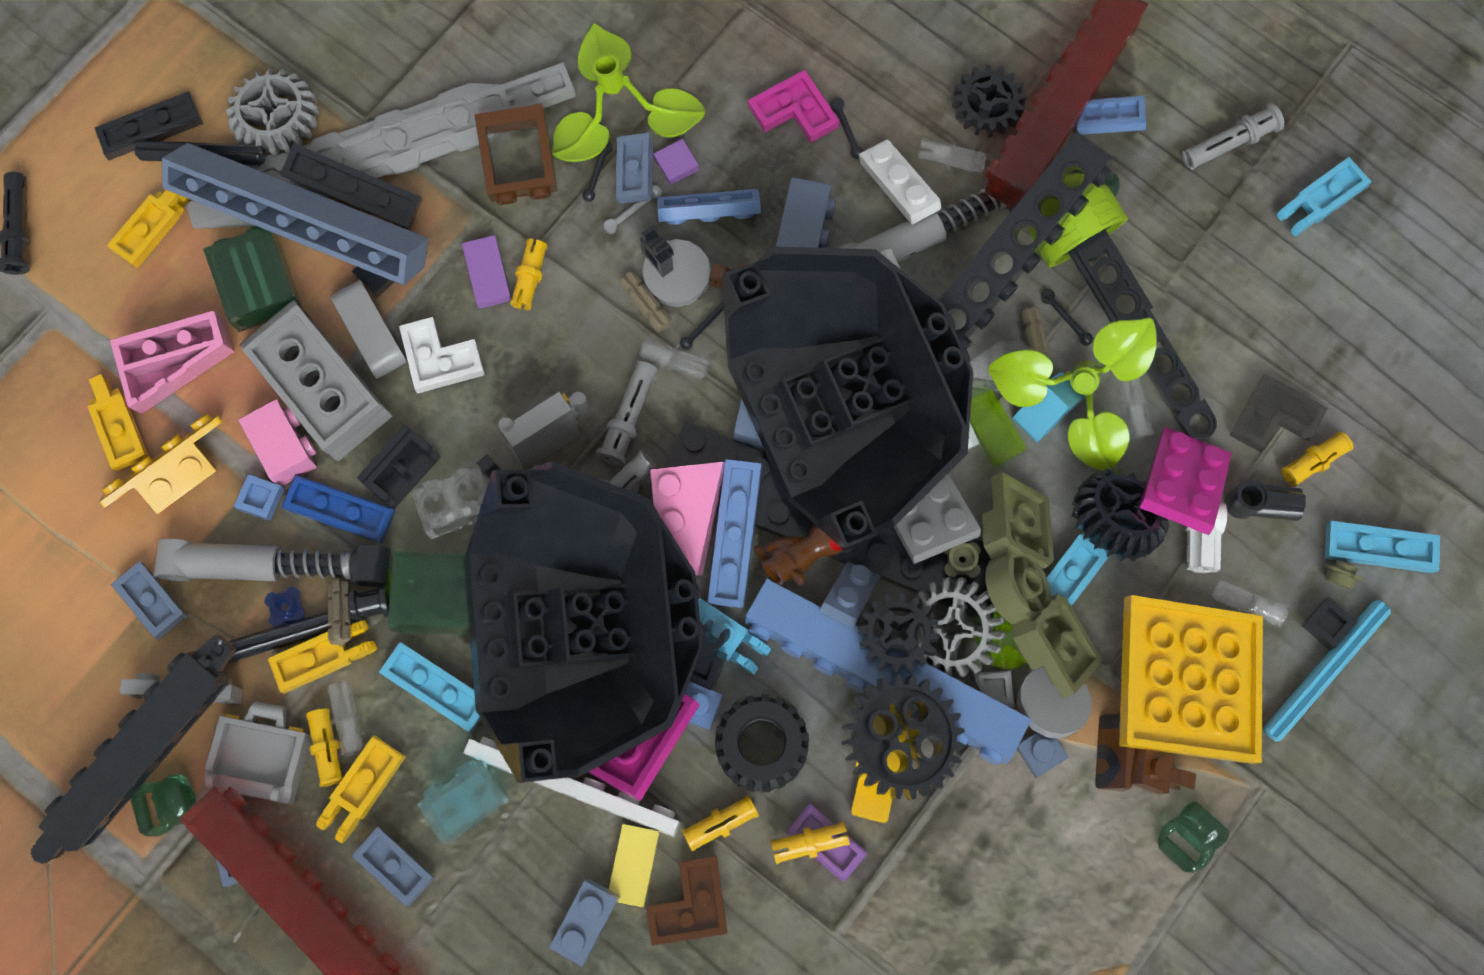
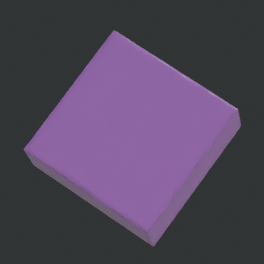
M683 139L653 154L655 162L669 185L699 171V165Z

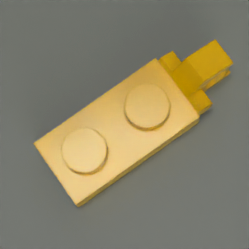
M165 190L163 193L159 191L154 196L149 194L111 239L107 247L138 269L181 218L180 216L185 210L183 207L189 199Z
M103 374L88 379L95 398L89 400L90 405L87 407L111 469L117 472L148 456L131 409L128 408L126 397L121 389H113L110 380L104 378Z

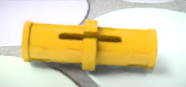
M534 239L526 240L521 266L516 267L515 275L517 281L510 305L517 309H522V304L525 305L524 310L532 309V301L537 283L542 281L541 267L548 245L536 239L535 245H533Z
M1338 431L1318 446H1310L1305 450L1304 455L1281 468L1282 476L1290 486L1296 487L1317 472L1322 473L1330 468V463L1353 450V443L1346 433Z
M324 708L310 711L306 714L313 744L309 749L310 754L315 755L320 780L319 785L320 787H327L339 784L343 779L337 750L340 749L339 740L334 738L330 709Z
M746 795L745 798L720 811L717 808L710 811L712 815L686 829H682V832L693 852L696 848L721 835L723 838L729 836L730 830L755 817H759V814L749 795Z
M844 821L811 830L810 827L802 829L803 833L770 840L773 851L788 848V850L773 853L776 865L780 864V862L806 855L814 858L817 857V852L850 845L848 835L846 834L832 838L833 835L847 832Z

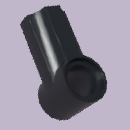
M1251 479L1242 482L1231 490L1226 496L1225 504L1229 514L1238 519H1247L1253 516L1299 521L1302 519L1306 507V495L1303 494L1301 488L1264 485L1258 480ZM1242 493L1250 497L1252 506L1247 505L1243 501Z

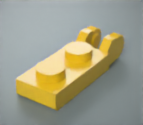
M359 621L349 625L351 628V639L368 631L367 621ZM328 632L270 657L268 662L280 692L285 694L352 664L351 661L374 653L377 650L375 641H367L347 650L345 646L330 644Z
M373 735L329 797L331 801L320 815L316 826L321 830L328 828L338 815L341 807H343L350 813L338 828L335 839L340 843H344L358 826L360 819H364L406 756Z

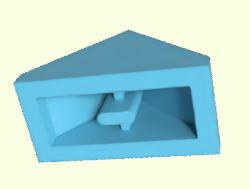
M1061 372V373L1057 374L1056 376L1052 377L1051 379L1056 378V377H1058V376H1061V375H1063L1064 373ZM1070 380L1054 386L1047 385V395L1042 402L1031 407H1021L1013 416L1012 420L1036 443L1045 437L1086 398V395L1079 394L1072 388Z

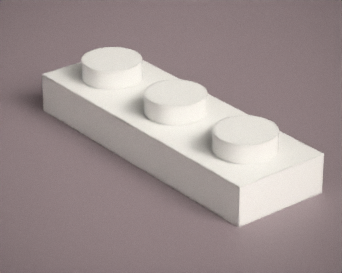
M888 139L859 154L860 164L911 224L941 210V201Z

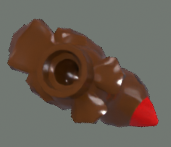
M815 524L808 535L803 538L794 536L780 537L767 542L765 545L758 544L754 546V551L760 558L763 570L770 580L778 585H783L788 579H793L798 586L806 582L803 573L807 571L815 560L824 556L839 554L844 550Z

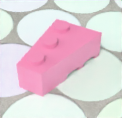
M215 311L110 340L128 408L141 414L234 353L226 320Z
M724 462L650 469L654 507L694 569L696 576L703 575L715 513L720 500L719 496L725 467Z

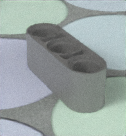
M361 280L330 295L334 306L376 379L407 363Z

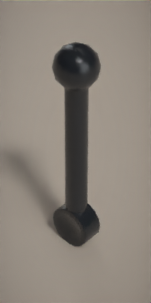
M835 98L831 102V109L839 116L852 148L851 156L854 159H859V154L864 151L857 145L844 114V101L840 98Z
M610 140L599 154L588 189L582 193V198L586 202H592L595 199L594 189L606 155L611 153L613 149Z
M1044 290L1041 294V301L1044 304H1050L1080 337L1082 345H1091L1093 342L1092 334L1084 332L1054 299L1055 293L1053 290Z
M724 299L689 336L681 338L680 346L682 349H691L693 341L724 310Z

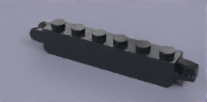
M220 634L214 635L197 651L187 652L186 654L181 652L170 662L167 670L170 671L162 682L156 681L146 690L142 696L145 702L137 711L133 709L123 717L118 724L121 730L113 739L108 738L95 750L93 755L96 759L88 768L85 766L71 778L69 784L72 786L64 797L62 795L58 796L47 806L44 811L47 817L38 826L44 833L35 842L36 844L33 845V848L30 849L34 862L48 863L50 860L61 857L60 855H63L65 851H78L82 847L95 842L228 686V674L223 669L236 650L230 642Z

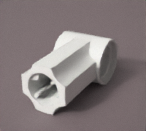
M1220 502L1215 527L1209 535L1183 525L1184 531H1187L1186 570L1196 573H1210L1220 570L1221 535L1224 533L1227 522V507L1225 503Z

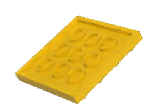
M1135 595L1124 597L1119 746L1249 764L1262 763L1263 616Z

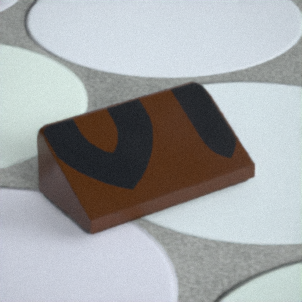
M1120 713L1104 714L1099 718L1095 786L1098 789L1123 792L1132 787L1134 748L1119 746Z

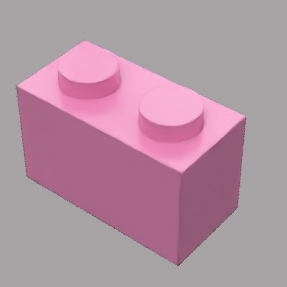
M277 399L238 420L268 477L275 484L283 487L292 482L295 475L303 476L317 468L312 458L313 455L317 454L314 446L306 435L301 438L296 429L301 423L289 408L285 409Z

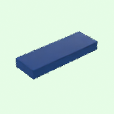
M295 475L281 506L286 511L383 544L396 513L390 507Z

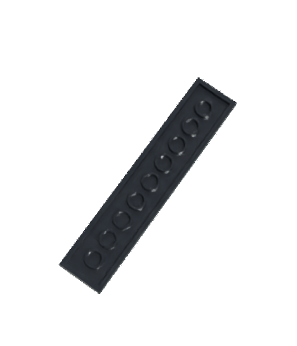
M685 421L664 468L715 462L725 463V459L763 464L755 527L778 537L794 536L803 538L808 535L814 523L785 498L766 453ZM719 500L718 508L716 509V511H718V512H719V507H720V500ZM894 527L845 548L839 554L827 556L844 564L850 562L854 565H863L871 572L880 575V579L917 594L921 590H926L930 593L929 584L934 581L942 587L943 579L949 577L944 572V567L947 565V555L945 552L914 564ZM974 538L965 543L974 542L980 547L981 551L978 555L977 563L981 568L979 575L975 578H969L967 575H957L951 579L955 587L958 578H966V590L969 589L973 582L980 583L977 593L980 596L987 591L986 568L991 558L984 548V542ZM960 557L959 561L961 563H965L966 559L964 557ZM943 598L938 603L950 607L953 604V598ZM990 598L986 601L989 606L993 604ZM965 601L967 614L981 620L975 608Z

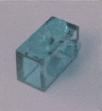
M470 760L460 766L454 772L456 775L454 779L445 785L442 782H438L428 788L422 794L425 799L417 804L442 843H451L511 801L487 763L482 760L477 763L474 760Z

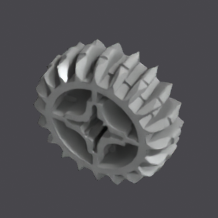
M268 67L266 75H261L255 70L254 79L249 80L243 77L245 85L243 87L234 86L236 96L228 97L230 108L226 109V116L229 119L228 126L232 133L235 134L234 137L239 143L260 145L266 150V154L270 151L272 156H278L280 150L289 153L293 143L303 146L301 141L303 138L312 139L310 129L318 128L316 117L320 116L317 98L311 92L308 83L304 80L301 81L298 75L295 73L289 75L283 68L275 74L274 70ZM279 95L291 97L296 101H289L288 98H279ZM250 124H257L258 127H266L267 130L255 129L251 127Z
M950 577L943 579L942 587L934 581L929 584L930 593L926 590H921L917 594L922 602H918L917 607L920 610L929 606L932 611L933 607L941 599L953 598V604L949 607L945 617H929L930 613L927 616L928 620H938L937 627L931 631L940 634L942 637L943 650L935 643H929L936 649L934 656L923 655L926 661L931 658L933 660L931 666L938 670L944 665V673L949 676L953 675L955 666L960 677L968 675V666L974 673L981 671L980 661L987 665L993 662L992 655L988 651L998 653L1002 649L993 639H1003L1006 635L1003 630L995 629V625L1003 624L1005 619L1002 616L994 617L993 612L996 611V608L993 604L989 606L986 602L990 598L988 590L979 596L977 593L980 583L973 582L969 589L966 590L967 582L964 577L958 578L955 587ZM965 601L978 612L983 626H981V623L974 622L969 618L967 605L964 604ZM955 619L959 621L957 625L961 624L962 629H965L957 634H953V629L950 630L949 625H946ZM921 626L914 633V637L917 638L920 647L924 639ZM982 637L978 648L972 654L957 656L958 649L962 647L964 638Z

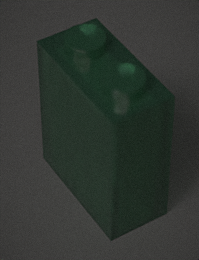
M255 226L241 235L233 238L219 239L213 245L203 248L227 320L238 333L266 323L292 300H296L303 308L279 238L275 233Z

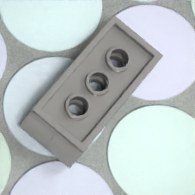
M292 300L240 343L242 351L325 453L330 454L336 461H340L392 417L380 400L296 300Z

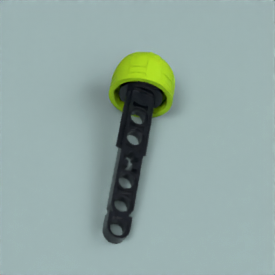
M1067 174L1065 185L1070 188L1078 187L1084 180V174ZM1105 184L1101 188L1094 186L1086 196L1089 200L1086 207L1077 217L1070 214L1062 225L1065 228L1062 236L1052 246L1047 243L1040 254L1048 268L1057 266L1072 258L1110 322L1152 318L1154 320L1157 343L1160 342L1162 345L1161 348L1156 349L1154 357L1159 354L1168 356L1171 359L1172 368L1168 373L1160 374L1153 368L1152 361L1146 372L1167 407L1178 413L1174 418L1183 433L1197 440L1206 439L1217 428L1216 417L1206 400L1200 401L1197 385L1150 311L1154 307L1109 234L1122 226L1128 220V217ZM1054 198L1046 200L1041 207L1042 215L1051 217L1057 214L1060 209V201ZM1029 227V232L1034 242L1036 230L1033 227ZM1104 252L1107 257L1100 259L1092 267L1089 262L1096 260ZM1110 265L1116 270L1117 278L1113 283L1105 284L1099 280L1097 273L1101 266ZM1121 295L1131 296L1135 301L1134 311L1128 314L1120 312L1116 307L1117 298ZM1177 384L1185 385L1190 391V398L1185 404H1178L1171 397V390ZM1196 414L1205 416L1209 422V427L1204 434H1196L1190 428L1191 417Z

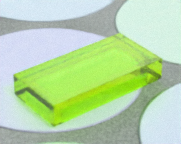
M992 389L971 400L970 424L994 467L1026 452V445Z

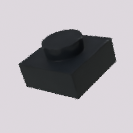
M1327 597L1301 626L1326 648L1332 650L1358 621L1331 598Z

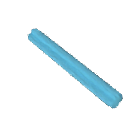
M1377 599L1371 602L1356 620L1358 622L1334 649L1325 655L1263 727V732L1270 739L1278 742L1286 736L1391 614V609L1383 601Z

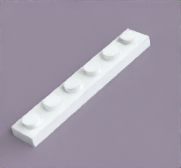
M482 737L479 743L469 739L464 754L513 774L493 740ZM585 777L583 783L570 778L534 781V783L674 838L680 826V822L673 819L674 811L654 804L652 810L639 806V800L622 791H619L617 797L604 792L605 784Z

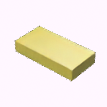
M622 824L609 890L620 896L619 903L645 907L660 834L659 831Z

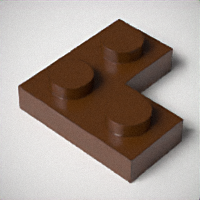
M717 856L679 862L684 901L646 906L651 946L728 934Z

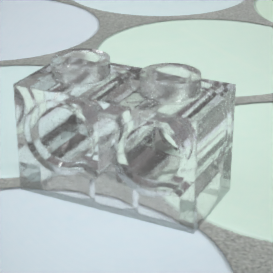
M473 467L459 469L453 473V477L442 481L439 479L426 481L419 486L420 489L411 492L424 531L431 539L476 523L488 486L486 477L480 467L475 469ZM472 487L479 488V494L475 499L470 501L463 500V494L467 489ZM445 500V506L440 512H429L430 505L434 501Z

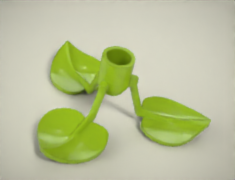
M594 23L587 32L580 47L578 68L583 77L598 83L595 87L597 93L596 115L594 119L584 112L571 113L565 116L555 129L552 155L563 161L580 162L600 154L606 147L610 137L609 130L599 124L602 119L603 94H616L623 86L628 88L647 111H651L648 116L649 127L653 132L662 137H677L686 133L705 116L706 111L697 98L685 91L673 88L658 91L654 95L653 105L649 104L632 85L629 77L623 76L622 72L628 67L632 57L628 43L621 37L604 30Z
M1152 318L1119 320L1101 328L1094 339L1093 352L1095 358L1105 366H1101V364L1091 360H1083L1076 364L1073 372L1066 371L1065 374L1051 379L1049 377L1053 371L1052 360L1040 351L1023 349L998 357L989 365L988 372L1001 395L1008 402L1018 407H1031L1039 404L1047 395V385L1054 386L1070 380L1072 388L1077 393L1086 395L1088 418H1078L1071 422L1068 430L1069 446L1073 453L1086 465L1103 471L1107 468L1113 470L1127 450L1130 437L1129 429L1124 419L1113 412L1105 411L1094 416L1093 392L1098 388L1101 373H1107L1112 370L1115 377L1119 380L1131 381L1141 377L1149 369L1157 344L1155 323Z

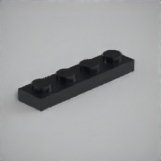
M293 143L280 173L284 178L398 226H403L410 230L423 200L416 194Z

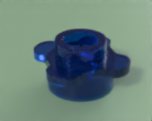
M288 587L285 592L278 594L271 592L266 595L264 603L269 606L271 614L269 623L276 627L304 617L305 610L302 608V603L299 600L300 591L296 587ZM283 604L288 605L286 610H282Z

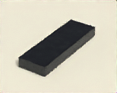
M188 91L94 128L105 157L108 160H112L133 152L136 148V142L139 140L161 141L200 126L203 122L193 96Z

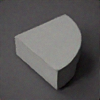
M1011 671L973 674V680L978 691L1012 709L1015 707Z

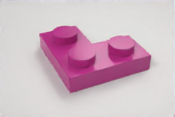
M806 70L748 100V108L764 132L794 118L809 142L812 143L839 128V119Z

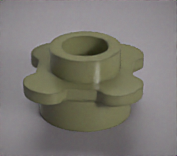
M974 542L969 544L962 543L944 551L947 555V565L944 567L945 574L951 578L957 575H967L969 578L977 577L981 571L980 566L977 564L978 555L981 551L979 545ZM964 557L966 559V562L961 563L959 561V558Z
M1336 560L1334 566L1324 565V568L1328 569L1324 579L1342 587L1353 590L1358 580L1361 582L1364 580V578L1355 575L1358 568Z

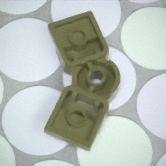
M1001 472L991 477L993 509L982 514L984 548L991 558L986 568L988 594L998 613L1007 622L1012 624L1013 639L1017 644L1020 655L1027 661L1031 670L1044 666L1050 682L1056 686L1061 697L1065 698L1075 694L1103 660L1067 598L1059 594L1051 596L1048 580L1042 570L1054 561L1049 498Z

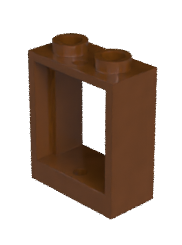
M542 104L474 114L487 195L491 202L497 201L498 205H508L516 203L517 198L531 196V199L539 200L551 197V192L558 191L546 115ZM537 127L545 177L496 185L488 135Z

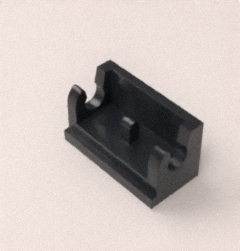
M404 424L358 475L357 479L387 506L395 510L441 457L432 450L433 448Z

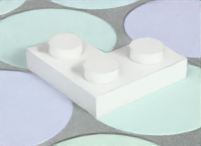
M433 317L399 326L414 389L417 394L485 375L475 339L442 348Z

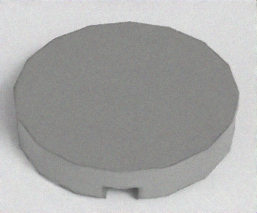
M669 240L667 242L674 252L672 256L674 270L662 277L649 260L645 258L642 270L645 285L657 301L663 305L673 307L691 305L709 287L711 269L708 257L700 247L690 241Z
M1040 667L1029 673L1022 681L1017 692V707L1020 713L1031 719L1028 726L1032 730L1045 737L1061 739L1077 733L1087 723L1092 712V698L1085 683L1075 694L1062 698L1056 686L1050 682L1046 669Z

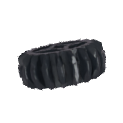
M1107 468L1101 473L1096 471L1079 486L1072 502L1074 508L1071 516L1077 519L1075 528L1084 530L1083 540L1090 539L1094 542V550L1102 548L1105 550L1106 557L1116 554L1120 561L1129 558L1134 562L1136 559L1141 558V556L1145 558L1147 555H1150L1164 541L1170 524L1167 518L1139 508L1147 480L1142 482L1137 480L1134 472L1127 476L1121 468L1116 472Z

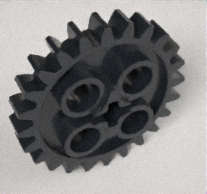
M900 674L893 675L890 684L885 677L878 679V690L871 684L865 686L864 691L867 698L861 695L853 698L859 709H849L845 712L853 719V723L842 725L841 728L851 733L850 739L841 742L843 746L852 747L853 752L845 760H857L859 765L854 769L853 774H867L863 784L865 787H870L877 782V795H885L890 788L891 799L893 800L900 799L903 791L907 800L916 799L917 790L922 797L931 795L930 785L935 789H942L944 787L940 776L945 778H952L954 776L948 765L961 764L962 762L959 757L954 755V750L965 748L963 743L956 741V735L964 733L965 729L954 727L953 723L961 717V714L949 713L948 709L953 704V699L941 701L940 697L943 689L940 687L930 692V680L928 679L921 681L918 686L915 675L907 676L904 683ZM910 702L917 705L920 715L917 722L912 721L907 714V707ZM890 705H894V713L890 711ZM876 715L883 718L886 723V731L882 736L878 735L873 729V719ZM907 731L909 738L900 743L898 736ZM925 738L933 744L934 751L930 758H927L921 749L922 741ZM890 752L897 754L900 759V766L896 772L890 770L887 765V756ZM913 760L917 763V769L912 767Z

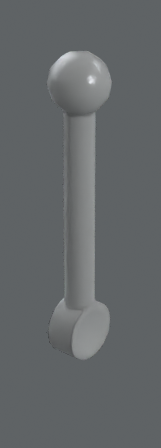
M653 185L652 198L660 197L662 194L661 187ZM649 200L636 202L614 220H606L604 222L605 231L608 234L615 233L618 229L617 225Z

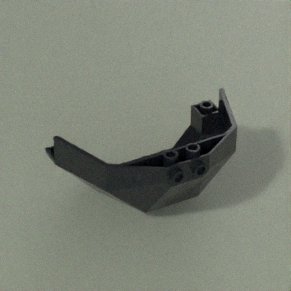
M771 246L757 262L722 275L727 365L785 498L842 549L896 526L968 454L974 370L970 364V355L966 348L962 346L955 331V322L952 316L947 313L944 304L876 249Z
M553 461L531 470L492 471L463 560L475 709L518 783L580 777L672 727L703 648V625L700 621L698 604L700 591L696 583L695 571L649 498Z

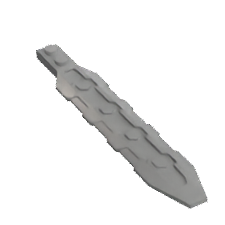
M564 62L502 85L468 83L440 93L437 98L401 111L396 109L376 116L374 121L338 134L332 132L312 140V143L302 147L380 179L393 173L399 175L416 169L421 163L457 150L462 152L479 146L474 114L542 104L543 108L576 97ZM499 133L489 134V142L492 141ZM285 152L278 156L268 155L265 157V163L262 165H245L323 197H329L280 175L289 153ZM193 200L186 204L195 229L255 226Z

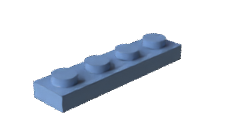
M725 459L707 604L745 608L763 464Z

